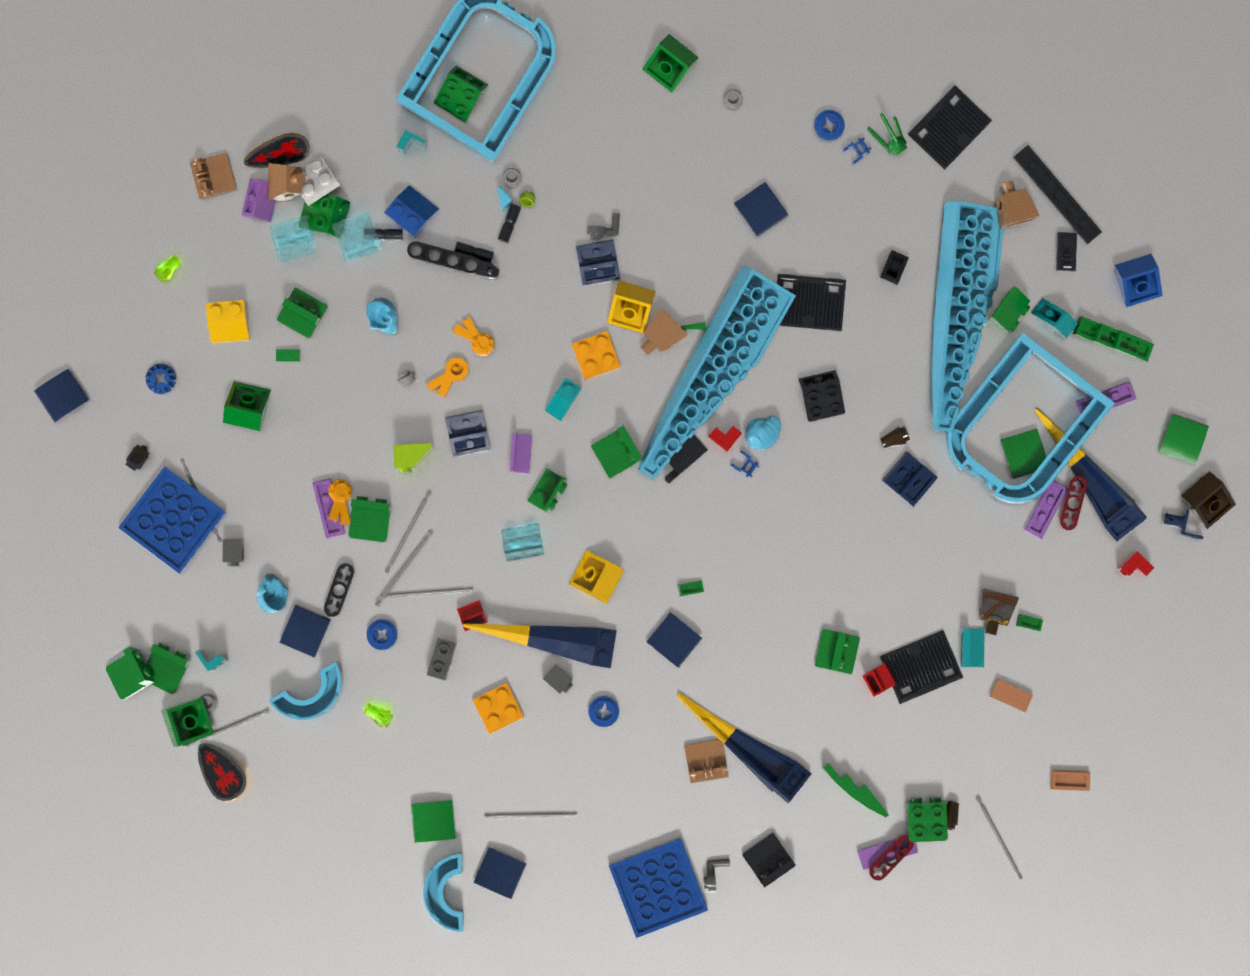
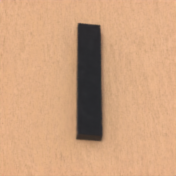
M1029 145L1013 157L1086 245L1102 233Z

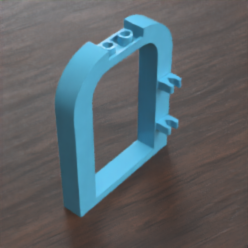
M458 0L395 101L493 162L551 69L556 52L555 40L549 27L539 17L532 23L528 15L524 13L518 14L514 11L515 8L512 5L501 3L502 0ZM479 9H491L529 32L534 37L537 52L483 142L479 143L416 102L468 18Z
M1022 333L958 413L953 430L948 433L949 453L952 461L961 472L969 467L968 471L976 478L978 476L982 477L985 480L983 483L990 489L996 488L993 496L998 500L1010 504L1028 503L1045 493L1115 403ZM1034 354L1093 400L1030 479L1020 485H1008L967 453L965 440L1031 355Z

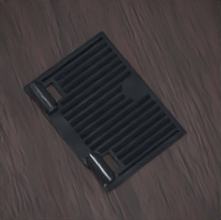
M954 85L908 135L945 170L992 120ZM956 95L959 100L953 106L950 100ZM924 128L928 133L921 138L918 134Z
M778 274L777 284L783 287L784 282H793V288L784 289L796 295L779 326L842 331L846 280ZM829 286H839L838 292H829Z
M944 630L880 656L882 663H887L897 682L893 686V690L899 704L963 678ZM952 668L954 674L945 677L944 671ZM910 686L911 692L903 695L901 689Z

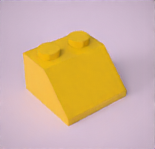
M619 280L607 323L644 333L656 291Z
M245 300L206 303L207 324L211 343L250 340L247 302Z
M586 550L569 585L607 604L624 569Z

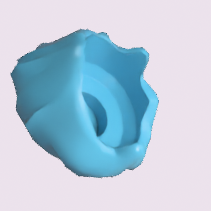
M375 298L366 307L370 328L378 329L386 334H395L398 329V317L393 303L386 298Z
M775 416L752 420L748 424L744 435L749 447L758 450L770 448L779 438L781 422Z
M266 574L257 591V602L264 612L269 614L278 612L285 607L289 590L280 582L276 575Z

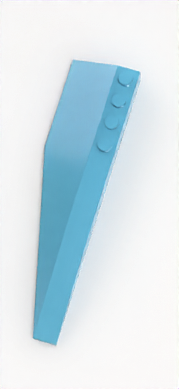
M962 201L945 202L932 356L934 430L952 432L959 411L958 404L964 395L963 388L970 376L968 372L977 354L982 338L981 331L988 319L986 315L993 303V293L998 287L1003 228L1000 229L996 207ZM950 326H963V327H965L966 330L968 331V334L966 333L965 330H963V329H961V328H953V329L949 330V327H950ZM950 345H961V347H952Z
M742 265L686 365L650 439L638 467L639 471L654 479L670 462V458L675 452L678 453L684 442L695 434L694 431L700 425H703L723 403L722 400L727 394L732 393L735 385L748 375L747 372L752 367L757 365L796 295L755 270Z

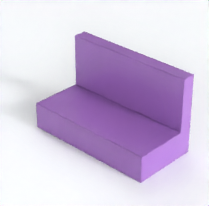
M250 178L242 216L271 222L275 200H268V181Z
M513 433L510 472L529 474L533 435Z

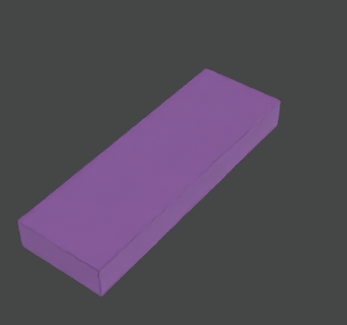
M1130 381L1101 392L1115 403L1113 408L1137 399ZM1088 396L1075 401L1080 415L1093 400L1091 397Z
M331 478L312 483L326 539L345 534L344 526L340 525V516L336 523L333 520H328L334 502L328 495L329 485L332 483Z
M1054 481L1042 495L1024 530L1042 539L1068 488Z
M896 839L857 851L863 870L870 868ZM902 839L900 841L901 846L899 848H897L896 845L893 847V849H895L900 854V856L903 854V852H901L900 850L903 847H909L908 839ZM915 842L912 850L906 856L918 853ZM889 852L886 855L887 862L897 859L894 852Z

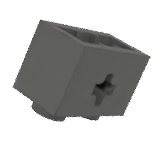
M437 638L427 672L428 676L441 680L447 679L457 643Z

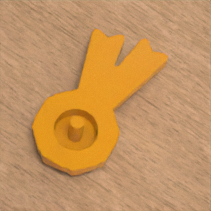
M470 317L467 320H462V323L468 330L456 323V328L452 329V332L471 341L472 350L478 356H488L494 350V339L488 333H479Z
M451 358L445 365V373L426 385L430 387L431 392L441 385L436 394H441L445 398L453 381L463 380L467 376L468 364L462 358Z
M337 479L329 485L328 495L334 501L328 520H333L336 523L340 516V525H349L351 523L346 501L351 497L352 487L346 480Z

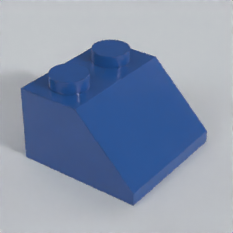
M409 185L394 199L384 213L416 239L438 212L439 208Z
M1152 254L1115 265L1117 282L1126 307L1163 296L1159 267Z

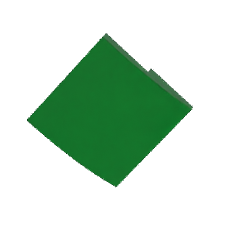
M1172 413L1159 452L1196 465L1209 426Z
M1037 429L1001 439V445L1012 479L1034 473L1046 459V453Z
M452 800L411 804L414 843L455 839Z

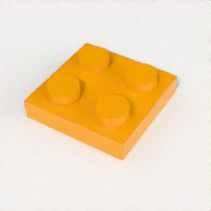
M608 331L572 344L585 380L621 367Z
M507 683L473 699L489 734L524 717Z

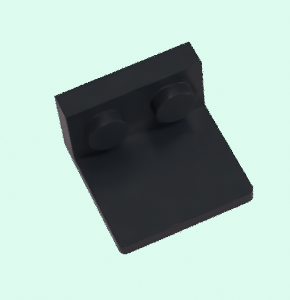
M836 370L798 379L809 422L845 414L840 380Z
M771 833L742 854L764 888L796 866L774 833Z

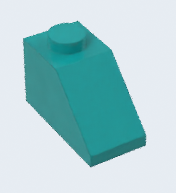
M1043 298L1031 312L1038 320L1064 338H1067L1078 324L1068 312Z
M565 378L545 411L559 421H562L582 391V388Z

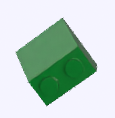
M668 34L659 43L643 67V70L670 92H673L699 57Z
M1013 286L988 321L1006 334L1010 330L1014 332L1019 325L1017 320L1020 315L1025 316L1030 309V306H1028L1030 300L1017 287Z
M234 381L224 405L223 423L260 431L265 419L271 390Z
M202 698L161 710L173 747H179L214 734Z

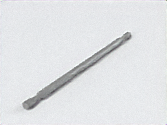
M180 459L192 487L198 491L184 459ZM215 527L213 532L217 536L218 542H221L222 540L219 537L218 531Z
M430 491L427 492L425 499H423L389 566L385 570L386 573L390 571V567L393 565L431 494Z
M432 531L428 532L427 536L422 540V542L410 556L408 561L405 563V565L393 579L391 584L382 594L380 600L376 602V606L380 605L381 601L386 597V595L398 581L400 576L403 574V572L415 558L417 553L426 543L429 536L432 535Z
M473 588L394 593L386 595V597L472 592Z
M266 709L261 713L254 714L234 724L217 730L214 732L213 735L193 741L183 746L184 748H187L190 745L197 744L201 741H204L208 738H211L215 735L232 729L238 725L261 716L262 714L269 713V709Z
M977 797L976 799L980 803L981 809L983 810L1008 860L1010 861L1014 871L1017 873L1019 880H1021L1022 876L1021 874H1019L1018 868L1016 867L991 817L989 816L985 806L982 804L980 797Z
M577 813L485 814V818L577 817Z

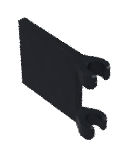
M695 435L688 438L678 453L675 452L670 458L669 464L674 470L664 478L667 483H671L708 451Z

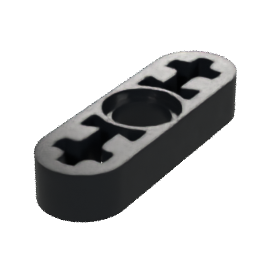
M344 563L337 568L324 604V612L330 617H336L342 611L355 574V570L350 564ZM346 566L349 567L348 571L351 572L350 575L345 577V581H348L347 585L344 582L337 581L338 577L342 579L343 573H341V569H345ZM339 584L345 588V592L341 596H337L334 593V587ZM331 595L334 598L342 599L341 603L336 602L335 607L338 608V611H334L332 614L330 609H328V605H332L334 600H330Z

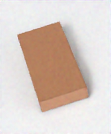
M997 679L990 697L1026 712L1033 695Z
M1051 770L1050 789L1090 791V771Z

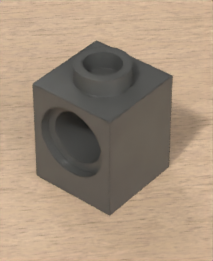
M223 539L222 562H227V566H239V562L244 563V539Z
M556 664L543 678L559 694L562 691L566 693L573 686L571 683L573 679Z

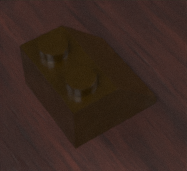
M1210 471L1181 495L1186 506L1206 529L1211 527L1236 505L1224 483Z

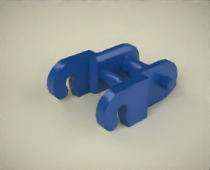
M859 138L857 143L854 144L852 142L843 149L845 152L850 147H853L859 153V158L852 162L853 165L863 159L862 155L865 153L869 154V150L872 149L871 147L868 148L864 143L865 138ZM858 144H861L865 150L861 153L857 147Z
M741 450L740 453L748 458L747 462L741 469L732 463L730 466L734 467L738 472L742 470L747 474V478L749 476L752 478V472L756 467L759 468L760 466L757 465V461L754 463L750 460L751 456ZM749 462H750V463H752L753 465H752V467L749 469V471L747 472V471L744 470V469L746 468V466H747V465L749 464Z

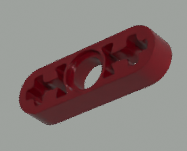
M1082 476L1073 477L1069 484L1060 519V524L1065 530H1072L1078 524L1087 488V481ZM1078 479H1081V483L1084 484V487H1080L1078 493H1082V497L1070 494L1071 490L1075 492L1076 486L1073 485V482H1077ZM1072 497L1079 500V506L1075 509L1070 508L1068 505V501ZM1066 509L1072 512L1077 511V516L1072 515V520L1075 522L1070 527H1067L1066 523L1063 522L1069 516V513H1065Z
M900 835L870 866L869 875L874 880L880 881L884 879L912 850L914 842L910 840L908 842L909 847H903L900 850L903 852L901 856L893 849L895 845L897 848L901 846L900 841L902 839L909 840L908 835ZM889 852H894L897 856L894 863L886 861V855ZM881 860L887 866H890L888 870L886 867L881 870L883 873L881 876L873 875L875 873L873 869L875 867L880 868L883 865L879 863Z

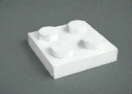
M322 156L302 168L306 181L302 184L301 196L308 206L340 186Z

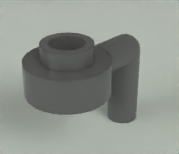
M612 213L611 228L587 226V234L591 235L590 238L602 239V236L605 235L617 236L619 234L620 214Z
M730 859L709 860L707 862V877H704V889H708V892H716L715 867L730 866Z

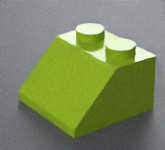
M432 443L393 445L394 468L399 470L400 473H412V469H416L434 450V445Z

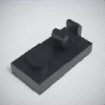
M1057 233L1056 271H1076L1077 233Z

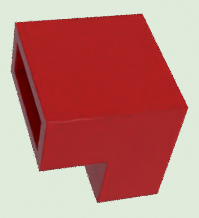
M734 426L731 427L726 435L718 428H715L708 436V439L727 453L742 433Z
M1134 551L1117 569L1125 577H1129L1135 570L1142 577H1145L1154 567L1138 551Z
M480 600L457 609L462 625L488 623ZM463 627L465 631L471 630L469 628Z
M886 662L863 675L873 697L897 684Z

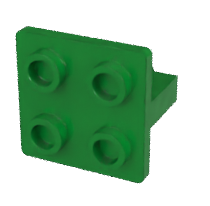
M294 288L289 298H285L283 301V308L277 317V321L306 338H310L328 306L302 290Z
M823 629L815 666L852 674L860 637Z

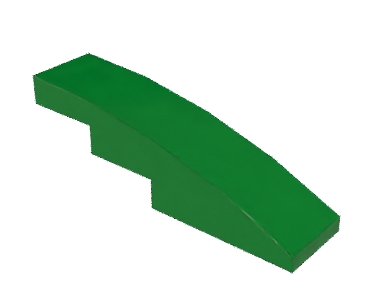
M1079 316L1078 324L1073 332L1074 335L1148 362L1154 346L1153 343L1122 330H1117Z
M829 763L822 767L833 781L852 798L884 817L889 816L865 784L858 788L848 774H844L840 778Z

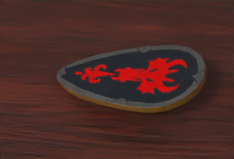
M298 133L282 134L253 149L244 158V164L249 167L265 168L268 167L269 163L287 165L298 162L308 155L310 150L309 141L305 136Z
M207 743L200 744L198 747L199 766L212 795L224 802L239 798L246 787L244 771L221 749Z

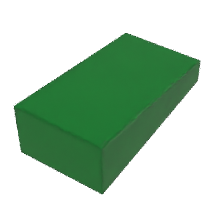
M705 322L681 326L683 330L706 331Z
M276 349V362H300V350Z
M702 580L677 585L680 597L704 592Z
M1018 614L1016 626L1041 631L1043 620Z

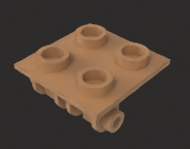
M227 152L204 159L197 158L190 162L199 199L236 190Z
M720 739L684 745L691 783L729 777L723 742Z

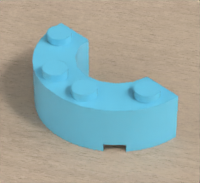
M335 662L319 671L321 687L312 698L307 700L298 699L287 690L270 699L269 702L282 715L297 720H307L323 715L335 705L342 691L343 676L339 663Z
M463 853L451 854L436 863L427 875L423 888L424 903L430 916L442 927L456 932H463L464 930L463 910L455 909L449 905L445 899L444 888L449 878L462 874Z

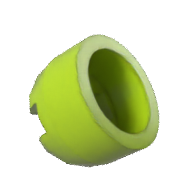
M524 191L520 196L519 203L524 207H532L535 202V195L533 192Z

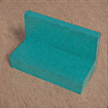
M407 130L404 131L396 146L398 151L405 156L412 143L424 149L428 147L426 140Z
M961 628V667H984L985 629Z
M204 650L195 652L208 672L214 671L229 661L225 654H219L210 661Z

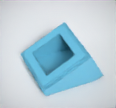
M500 186L497 187L503 212L513 203V200Z

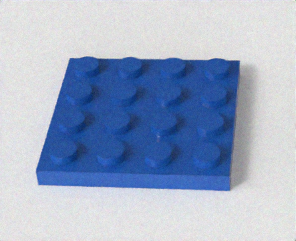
M164 466L118 528L181 574L227 512Z
M681 838L609 865L636 938L708 911Z

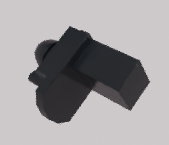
M137 444L126 458L127 462L125 465L134 471L141 469L150 454L147 446H139Z

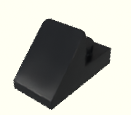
M891 250L880 278L898 285L909 257Z

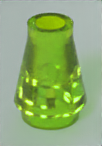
M173 255L155 267L156 270L153 273L162 283L170 280L181 264V261Z
M370 703L367 704L363 711L379 727L383 726L386 728L393 718L390 710L374 706Z

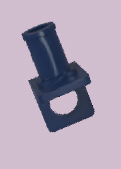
M1187 509L1183 517L1166 513L1164 525L1181 528V536L1199 540L1204 539V536L1185 532L1190 510Z

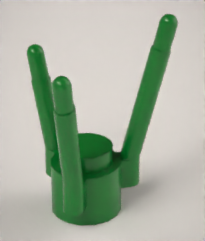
M881 113L880 116L892 137V140L889 141L890 146L870 127L867 130L886 148L889 154L893 152L895 156L907 149L905 145L907 142L903 137L897 118L893 117L898 133L896 137L884 114Z

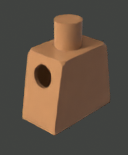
M269 163L268 200L284 202L302 193V184L306 181L302 168Z
M1013 181L1002 184L1005 194L996 198L1000 229L1033 221L1039 217V213L1027 189L1016 191Z
M661 309L644 331L643 335L648 340L640 348L647 355L655 348L660 353H664L685 339L687 334Z

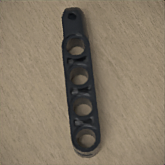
M417 241L411 242L407 247L409 257L415 261L490 280L496 279L499 276L500 270L492 263L478 260L470 255ZM415 246L421 248V253L417 256L411 254V250ZM433 251L440 253V257L436 261L429 258L430 253ZM452 256L458 258V263L454 266L448 264V259ZM470 261L477 263V267L473 271L466 268L467 263Z

